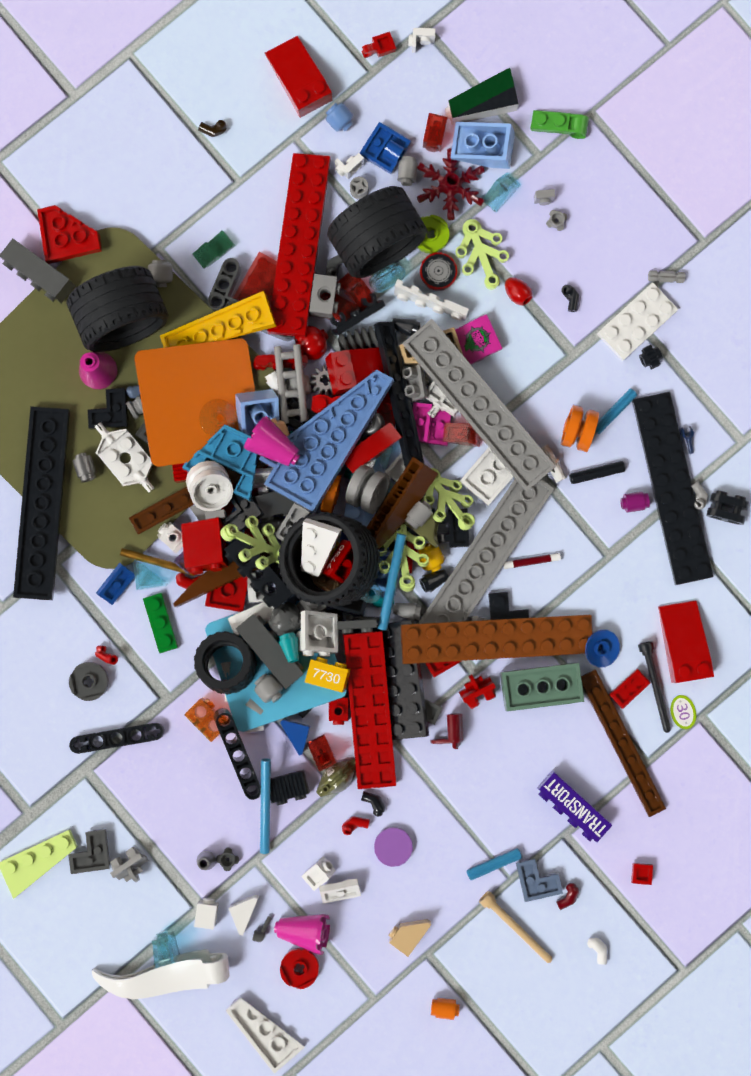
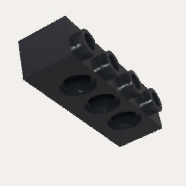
M235 539L224 548L226 551L225 557L231 563L235 562L239 566L237 571L243 578L247 576L251 580L250 586L256 593L259 591L264 596L262 600L269 608L273 606L276 609L293 594L270 564L263 569L261 577H254L252 569L256 567L255 562L262 555L253 556L246 563L241 562L238 556L239 552L245 548L251 549L254 547ZM266 583H274L276 589L273 592H267L264 588Z

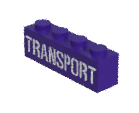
M551 771L537 787L540 791L538 795L546 802L548 800L552 801L555 804L552 808L560 815L565 813L569 817L567 821L575 829L579 826L583 830L582 835L590 842L592 839L598 842L613 826L555 772Z

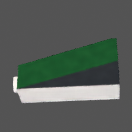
M505 69L448 100L445 114L446 118L450 119L451 125L456 124V122H468L517 111L519 103L511 69Z

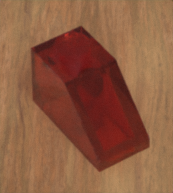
M429 113L423 139V148H426L427 151L441 152L448 117Z

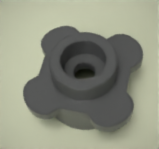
M228 847L225 848L224 853L216 857V861L220 863L224 871H230L234 864L239 863V857L235 856L232 849Z

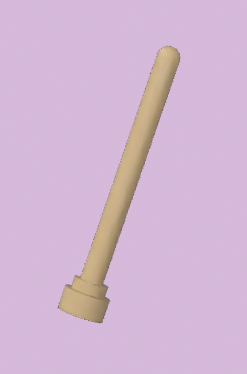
M487 891L480 898L479 903L484 908H491L545 962L551 963L553 960L552 956L496 903L495 896L490 891Z

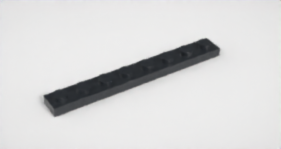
M378 322L374 324L384 374L394 379L388 393L396 429L403 437L399 440L404 466L406 468L413 457L424 464L410 397L405 396L407 382L402 376L404 368L394 322Z

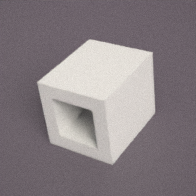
M203 898V900H199L194 927L214 930L219 906L218 902H214L215 899Z

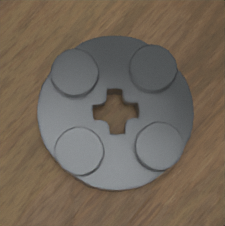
M93 662L79 664L74 668L69 677L71 692L84 701H93L100 698L106 693L109 684L107 672L101 665ZM87 676L94 680L91 687L88 684H84Z

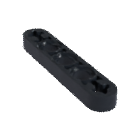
M149 723L80 735L71 739L69 747L72 752L80 754L155 741L163 737L164 727L160 723ZM153 726L156 729H160L157 737L154 734H148V739H145L143 727H146V731L153 730ZM134 729L141 732L139 740H133L131 737V732ZM114 733L122 735V741L119 744L112 741ZM95 736H100L103 739V744L100 747H96L93 744ZM77 739L80 742L88 741L91 749H88V745H84L79 750L78 747L74 746V743H77Z

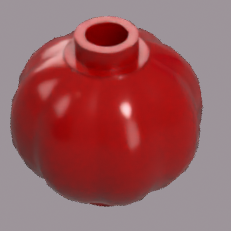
M308 325L306 337H294L295 343L301 345V355H307L308 360H318L325 355L327 339L329 337L324 329L320 330L315 326Z

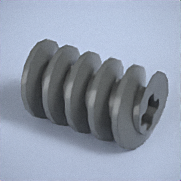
M369 326L368 332L362 327L360 334L357 329H354L353 335L348 330L346 337L342 333L338 337L340 351L358 349L359 347L365 349L366 346L373 348V344L378 348L376 333L372 326Z

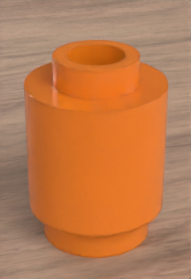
M432 999L431 1015L435 1016V1018L454 1020L455 1016H459L460 1005L456 1004L454 999Z

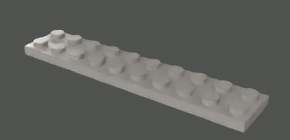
M430 319L402 343L525 491H528L556 467L433 319Z
M514 479L418 624L466 621L555 488L540 480L528 491H525Z

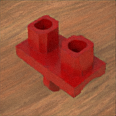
M472 674L468 676L470 681L464 684L465 689L459 691L462 700L471 709L480 704L477 697L484 695L486 700L496 697L494 690L496 687L490 677L483 679L479 676L474 679Z

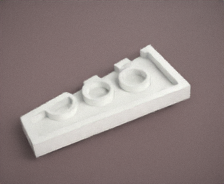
M397 279L394 295L397 296V299L404 302L408 300L415 302V305L421 308L427 306L438 314L447 313L455 320L461 321V319H466L468 308L444 299L443 302L439 301L440 298L432 293L423 294L418 287L413 285L411 287L403 286L404 281Z
M241 997L225 1010L274 1074L305 1048L300 1042Z

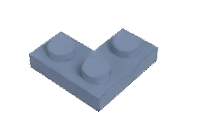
M535 858L516 862L525 902L563 894L558 873L539 877Z

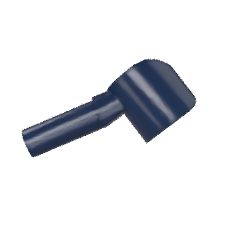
M689 426L690 431L685 434L682 427L681 434L686 439L689 454L694 453L692 446L694 431Z

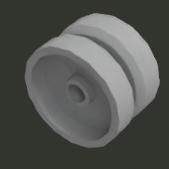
M361 465L355 471L348 484L345 497L346 503L356 508L361 506L363 511L370 514L376 513L387 496L390 476L381 471L375 472L373 468L367 465Z

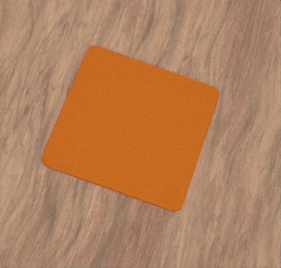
M239 338L141 350L135 354V366L150 458L153 465L161 467L188 463L194 457V454L201 450L208 443L207 441L224 425L239 431L235 394L255 391L248 344L244 339Z

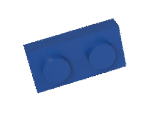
M119 563L97 590L96 594L113 605L136 574Z

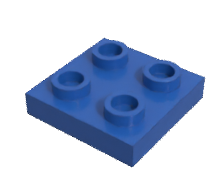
M379 122L361 149L360 154L366 160L392 174L401 157H403L410 146L411 141Z

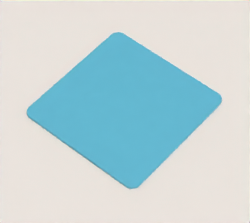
M231 616L207 624L205 628L206 635L209 636L216 632L224 631L233 633L228 618ZM268 623L264 625V627L269 632L271 628L269 627ZM224 646L213 653L221 681L229 680L239 673L243 665V656L237 648ZM254 652L257 666L251 683L245 689L240 690V692L225 694L237 730L245 732L343 698L347 690L345 689V692L342 693L305 683L310 660H316L319 657V653H314V656H302V652H299V663L304 668L302 670L303 675L287 689L283 687L282 697L275 703L272 701L265 703L255 693L254 688L256 685L254 683L265 673L267 675L273 673ZM334 653L330 654V657H322L328 659L327 663L335 665V662H337ZM224 662L231 663L229 675L228 672L226 673L227 678L221 665ZM250 698L263 710L261 715L246 706Z

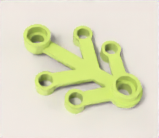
M467 220L463 225L465 236L461 245L456 248L455 254L460 259L464 258L471 239L474 248L467 263L462 267V273L465 276H470L473 273L474 264L479 257L486 275L484 285L487 289L494 290L498 287L500 279L498 275L493 273L487 255L498 259L501 263H505L508 261L509 253L506 250L498 251L489 247L480 240V237L491 241L495 246L500 245L502 242V235L500 233L492 234L481 229V224L477 220ZM469 226H474L476 229L470 231ZM495 236L499 237V238H500V241H499V242H495V241L493 240V237H495ZM462 249L465 253L459 255L458 250ZM505 254L507 258L501 259L500 255ZM470 267L471 272H466L464 268ZM489 278H494L496 282L490 283Z
M431 468L438 475L426 491L421 502L426 501L432 506L435 501L433 497L435 489L438 492V502L433 519L439 523L445 519V504H447L458 518V526L462 530L471 529L475 523L474 516L470 513H463L454 500L460 502L463 507L469 508L473 503V498L470 495L458 493L462 488L461 482L443 478L438 470ZM443 486L449 487L450 491L444 489Z
M250 516L245 520V525L250 529L254 538L240 532L234 524L224 526L220 533L225 541L230 542L236 538L254 547L251 549L245 548L239 552L238 556L242 562H247L253 556L266 552L270 556H261L255 562L258 569L263 570L272 563L279 564L278 556L281 545L274 536L275 527L272 524L268 523L262 527V533L268 538L271 546L266 543L257 527L259 522L255 516Z
M402 524L401 529L396 531L381 546L385 550L380 552V556L387 554V548L394 540L396 541L397 533L407 535L406 540L413 543L416 549H423L425 547V539L422 536H414L407 531L406 525ZM422 541L423 544L417 545L416 542ZM405 545L400 565L402 577L399 583L403 591L410 592L415 588V579L409 573L406 556L416 561L420 567H426L429 564V557L426 554H419ZM393 551L386 560L379 563V571L382 574L389 573ZM425 558L426 562L422 563L419 560ZM383 565H387V566H388L387 569H382L381 567H382ZM409 579L411 582L405 584L404 580Z

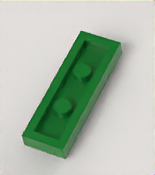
M159 593L143 598L159 654L179 648L163 594Z

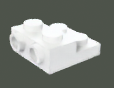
M301 611V631L297 632L298 650L302 652V656H314V653H319V657H330V654L338 652L337 614Z

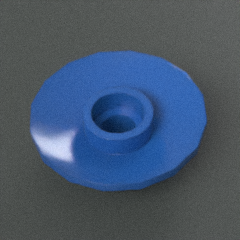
M609 630L594 632L588 638L585 646L587 660L599 668L611 665L617 659L620 651L618 637Z

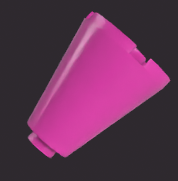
M88 352L81 357L79 375L83 383L88 387L99 390L110 386L116 379L117 365L109 354L105 352Z
M267 416L257 423L252 430L251 439L248 437L244 445L247 451L286 466L295 465L300 458L298 454L300 450Z
M326 914L280 918L275 923L274 933H277V937L318 955H323L324 951L321 950L322 947H327L330 925L326 924V919L330 920V917Z

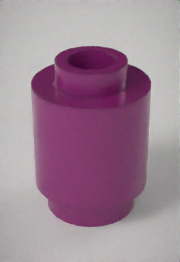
M641 491L623 494V498H620L622 510L625 509L626 513L649 508L650 500L648 493Z

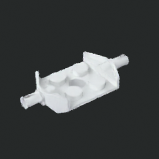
M101 422L96 425L95 428L102 435L96 454L120 481L122 486L140 483L148 493L155 489L148 481V475L153 465L151 458L128 430L122 429L110 432L107 431ZM123 453L130 454L131 460L129 463L124 464L121 462L120 457Z

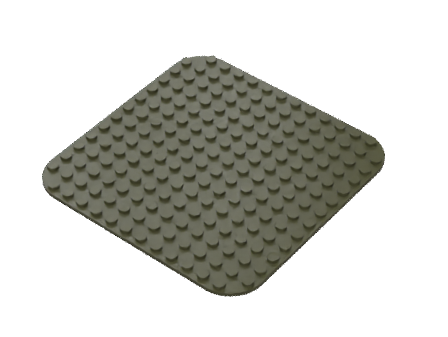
M104 228L97 230L100 236L102 252L64 260L55 269L70 279L75 285V289L87 280L102 273L128 266H141L148 269V265L152 263V260L161 259L133 233L121 228ZM174 272L173 281L167 283V287H157L169 314L166 324L160 330L139 342L105 352L114 359L118 371L116 379L110 386L104 389H92L85 385L80 378V359L85 353L92 351L85 349L66 304L69 295L61 304L56 299L54 302L44 295L46 292L42 289L40 292L34 289L0 323V475L22 496L30 406L69 409L70 419L59 534L88 562L105 569H115L119 563L128 566L136 561L135 559L121 556V549L124 548L143 554L158 539L159 528L164 523L168 524L171 522L173 524L187 510L179 512L138 535L129 517L187 487L186 482H174L172 465L161 467L152 465L148 481L155 489L151 490L150 493L140 483L122 486L120 481L96 454L102 435L97 429H88V409L107 408L106 389H127L129 386L139 385L134 359L138 351L163 348L160 335L214 312ZM238 336V337L230 338V339H227V340L239 339V338H241V337ZM248 345L255 391L269 390L271 388L266 383L265 377L275 370L272 367H267L264 371L254 369L253 361L258 354ZM126 394L127 402H132L135 400L134 398H130ZM127 407L128 427L107 428V431L127 429L150 457L149 445L135 435L144 423V415L142 413L139 415V418L135 419ZM81 453L91 455L96 469V479L81 483V480L78 479L72 462L76 459L75 456ZM123 453L120 460L124 464L129 463L131 456L129 453Z

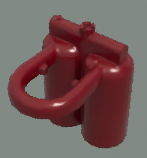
M448 714V739H432L430 743L452 744L454 749H458L460 743L464 740L463 714Z

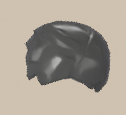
M286 602L273 609L268 625L278 636L287 633L296 634L301 629V612L295 604Z

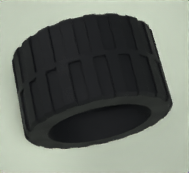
M226 631L216 632L202 640L196 649L194 656L196 674L208 688L217 693L231 694L240 692V690L245 689L251 683L256 673L257 661L255 660L254 652L247 642L235 633ZM233 646L243 656L241 670L235 677L229 680L220 681L215 679L208 670L210 657L221 647Z

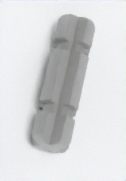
M650 270L648 272V281L653 282L658 280V282L674 283L676 281V283H684L686 279L685 272H657V270Z

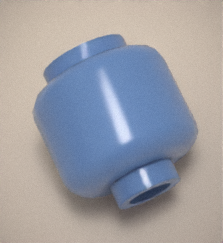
M335 103L326 112V121L337 132L342 129L346 131L353 124L351 122L353 113L343 103Z

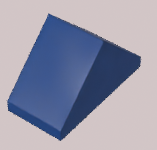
M283 719L280 721V724L300 756L304 752L310 726Z

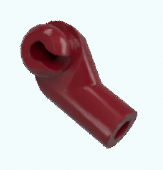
M569 883L566 886L568 891L566 897L556 901L560 910L576 902L579 888L576 887L575 883Z

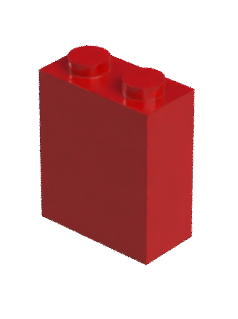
M219 517L181 524L184 565L190 574L200 575L203 574V571L211 570L216 572L228 567V561L224 555L226 553L224 550L226 541L220 533L224 524Z

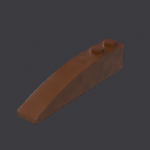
M414 457L367 526L372 536L375 537L379 548L401 527L407 518V513L423 498L438 475L437 472Z
M263 535L266 543L271 546L268 538ZM266 552L260 553L262 556L265 557L270 556V554ZM227 559L228 567L216 572L206 571L173 603L174 607L178 608L241 578L242 575L237 571L239 566Z

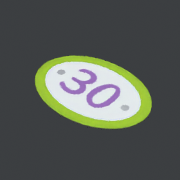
M684 695L676 696L672 700L670 707L672 719L678 727L690 729L696 721L695 706L688 697Z

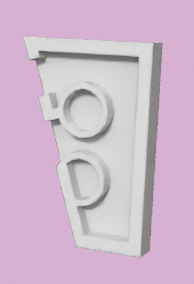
M309 518L303 521L302 572L317 577L322 574L342 529Z

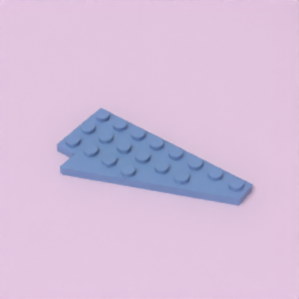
M378 370L374 371L287 437L300 450L298 453L300 458L295 465L286 466L260 456L259 460L273 468L264 485L315 513L392 386L394 379Z

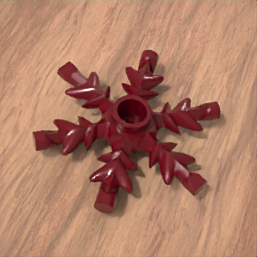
M447 149V159H442L447 166L443 167L447 171L446 175H440L439 169L436 172L432 164L428 168L420 162L417 167L418 170L425 172L423 177L432 178L431 181H439L438 187L431 185L432 189L423 188L422 190L425 193L417 196L418 202L422 203L429 199L431 203L435 196L439 199L440 193L443 192L447 195V198L443 200L446 204L442 208L443 210L447 209V220H454V210L459 211L455 203L459 201L454 197L455 194H461L462 199L466 197L470 205L474 201L477 205L482 206L485 201L476 196L479 194L478 191H469L470 188L464 189L462 187L463 182L471 183L469 180H479L476 176L485 172L483 166H479L474 170L470 166L466 173L462 171L461 176H458L454 172L459 168L455 167L459 161L451 159L452 149Z

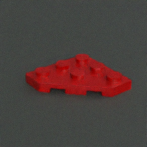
M56 205L37 209L46 263L51 264L102 252L99 233L93 228L67 214Z

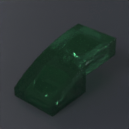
M221 230L213 239L201 245L192 255L205 269L236 245L225 231Z

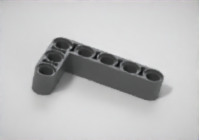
M227 258L223 262L208 297V305L214 312L239 302L231 298L241 274L239 262L234 258ZM230 265L237 267L234 272H228L227 268ZM223 282L229 283L227 289H221L220 285ZM215 300H221L222 304L215 307L212 305ZM267 329L261 331L268 334ZM268 334L287 342L292 341L295 337Z

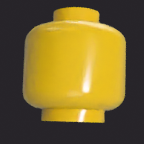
M427 543L423 549H418L419 554H426L429 557V564L426 567H422L423 570L436 572L442 568L441 564L445 561V557L439 546L437 548ZM421 558L419 561L424 563L426 559Z

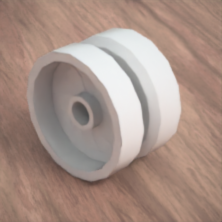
M204 461L193 466L188 472L186 485L191 500L197 508L203 511L220 510L232 499L233 486L227 471L221 464L215 461Z

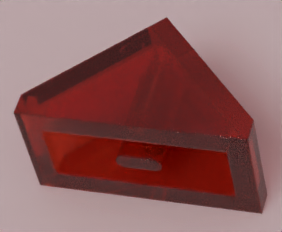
M348 272L338 281V283H341L340 289L358 308L364 309L367 307L361 303L362 298H366L369 303L371 302L369 294L372 292L363 279L352 277Z
M444 423L443 442L480 447L481 438L469 423Z
M324 734L307 743L319 772L338 762Z

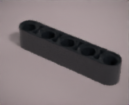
M220 708L214 713V721L245 796L251 800L257 799L261 795V786L230 711L226 708ZM222 715H227L228 720L221 723L218 721ZM234 733L236 735L234 739L227 740V734ZM235 751H242L240 757L233 756ZM243 768L250 769L247 774H240ZM249 786H257L254 791H247Z

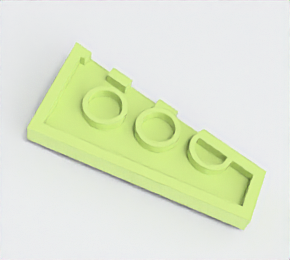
M70 829L0 862L1 873L13 899L78 847Z

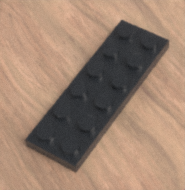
M415 620L388 623L387 630H380L377 625V631H382L392 740L429 736L420 663L402 664L401 625L415 624Z

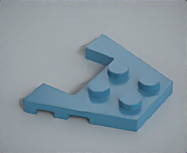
M224 425L182 468L189 472L193 466L200 462L207 461L208 459L215 461L242 475L233 493L250 501L258 454L247 451L244 448L248 437L251 439V436Z

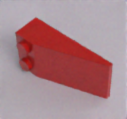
M298 36L264 53L299 118L333 101L332 92Z
M379 347L331 352L325 358L333 395L345 394L376 370L384 373Z
M697 601L658 607L671 683L714 677L711 656Z

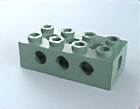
M579 663L500 672L505 711L584 702ZM560 679L565 681V687L562 690L557 688V682ZM543 681L546 684V689L544 692H539L537 685ZM521 684L527 686V692L523 695H520L518 692V687Z

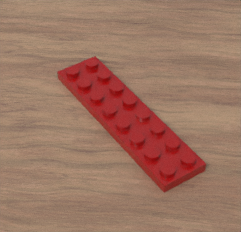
M382 631L344 634L346 667L351 669L348 678L357 787L358 789L396 786Z

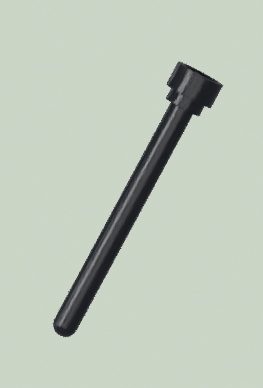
M653 641L638 644L639 652H642V656H645L663 731L669 733L671 727L652 653H654L653 649H655Z

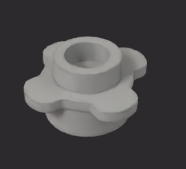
M551 210L549 213L550 218L546 222L547 227H553L558 231H562L564 229V222L568 218L567 214Z

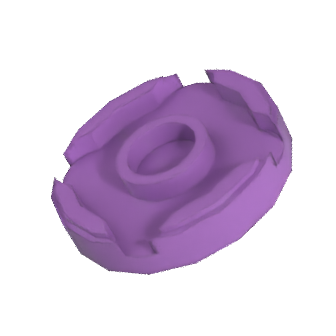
M397 827L382 830L377 835L374 843V851L378 860L390 867L406 863L413 850L409 834Z

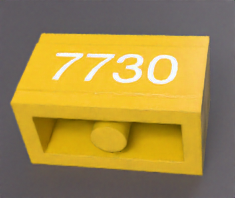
M322 657L310 660L305 683L342 693L345 692L351 670L346 668L347 664L335 662V665L327 663L328 659Z

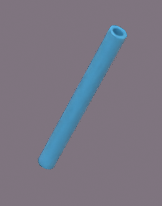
M397 533L378 624V629L387 630L396 590L407 536Z
M268 758L261 759V854H268L270 852L271 759Z

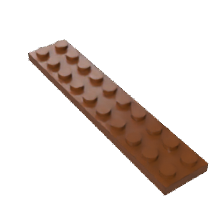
M592 615L401 625L402 664L585 654L586 643L593 634Z

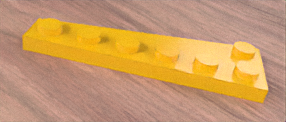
M262 291L160 335L163 348L222 341L276 327V323L266 293Z

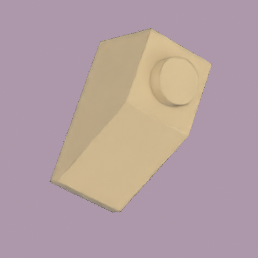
M424 919L400 923L398 927L394 926L388 935L390 937L389 943L409 957L430 928L431 921Z

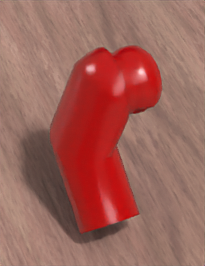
M179 573L176 575V583L178 586L187 589L200 576L190 579L184 573Z
M98 645L95 652L96 657L108 664L115 665L118 662V657L106 653V646Z
M357 816L350 817L342 825L343 834L351 835L352 831L357 827L368 829L370 819Z

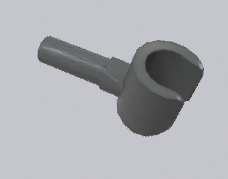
M267 917L261 931H254L253 941H263L266 929L272 920L271 917Z

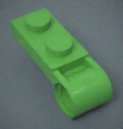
M533 110L530 129L536 132L569 134L572 138L584 139L587 135L589 117L581 114Z

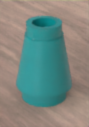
M295 633L279 636V644L288 663L299 661L298 637H295Z

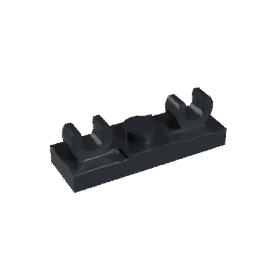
M370 293V303L367 302L366 298L361 299V303L367 306L364 309H354L349 313L350 316L346 318L343 312H339V322L334 317H331L330 322L335 325V327L330 329L333 335H340L385 307L384 301L377 300L376 295Z

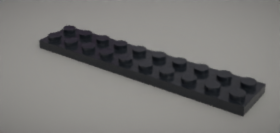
M665 392L633 399V409L674 585L712 578L714 576L699 512L694 506L696 501L695 495L691 487V478L671 393Z
M30 406L13 598L51 601L54 598L70 419L69 409Z

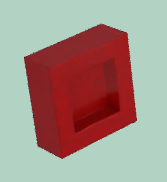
M632 863L631 883L652 885L653 865Z

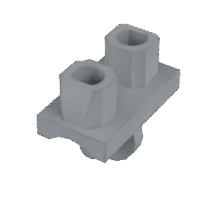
M417 364L403 369L402 376L407 382L405 396L410 397L411 402L428 398L426 387L430 384L429 380H425L422 367Z
M131 847L125 852L129 858L127 862L124 863L120 857L110 862L113 870L110 872L112 878L116 877L118 880L124 878L126 882L131 879L134 882L140 880L138 874L143 872L141 866L149 860L137 848Z

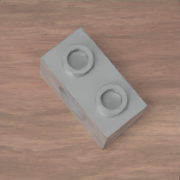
M314 274L309 309L310 316L331 318L333 313H337L338 302L335 301L336 294H340L341 283H338L336 276ZM323 293H329L331 295V297L328 300H322L320 298V296Z

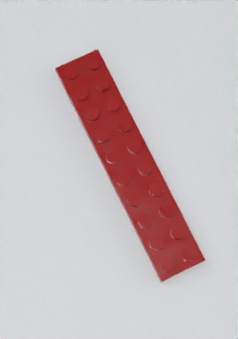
M293 153L271 301V311L276 327L267 329L268 334L306 337L331 162L330 156Z

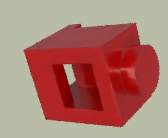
M348 697L329 702V721H333V725H344V721H348ZM338 707L342 709L340 715L335 714V709Z

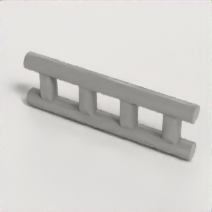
M293 345V351L282 352L281 346L274 347L281 420L288 424L289 417L300 416L301 422H307L308 414L301 345ZM294 359L295 370L284 371L283 360ZM296 378L297 389L286 390L285 379ZM298 397L299 409L288 410L287 398Z

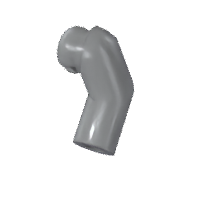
M696 481L691 486L696 493L694 506L696 509L701 510L706 506L708 494L699 481Z

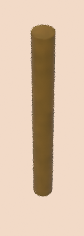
M121 549V556L194 576L185 569L184 565L128 549Z

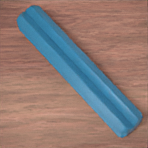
M629 389L598 421L595 431L597 434H600L637 396L633 389Z
M516 848L468 869L467 875L470 880H474L520 860L522 855L519 849Z

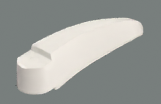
M208 949L176 955L146 969L127 975L107 974L96 968L91 970L94 980L101 987L118 997L127 999H144L183 990L208 989L210 984L223 983L230 977L228 955L226 953H210Z

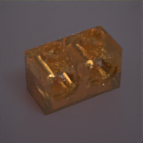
M200 698L184 715L210 742H213L220 735L219 731H214L210 727L216 712L214 709L215 705L208 698L206 700ZM199 706H203L206 709L204 717H200L197 714ZM222 715L218 721L224 723L228 718Z

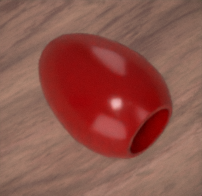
M510 277L505 281V290L512 302L519 306H524L530 302L533 293L527 283L515 277Z

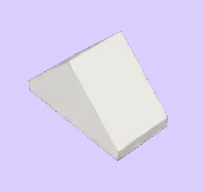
M255 894L229 907L237 931L241 936H243L259 895Z

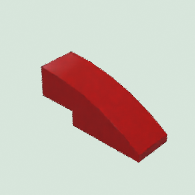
M390 422L352 450L345 464L352 473H355L361 465H367L374 461L403 437Z

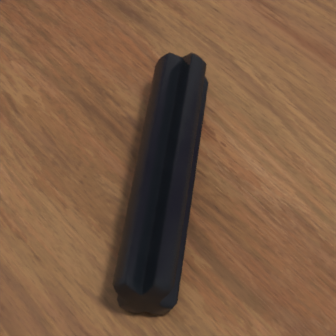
M623 461L570 473L569 479L571 484H577L625 472V464Z

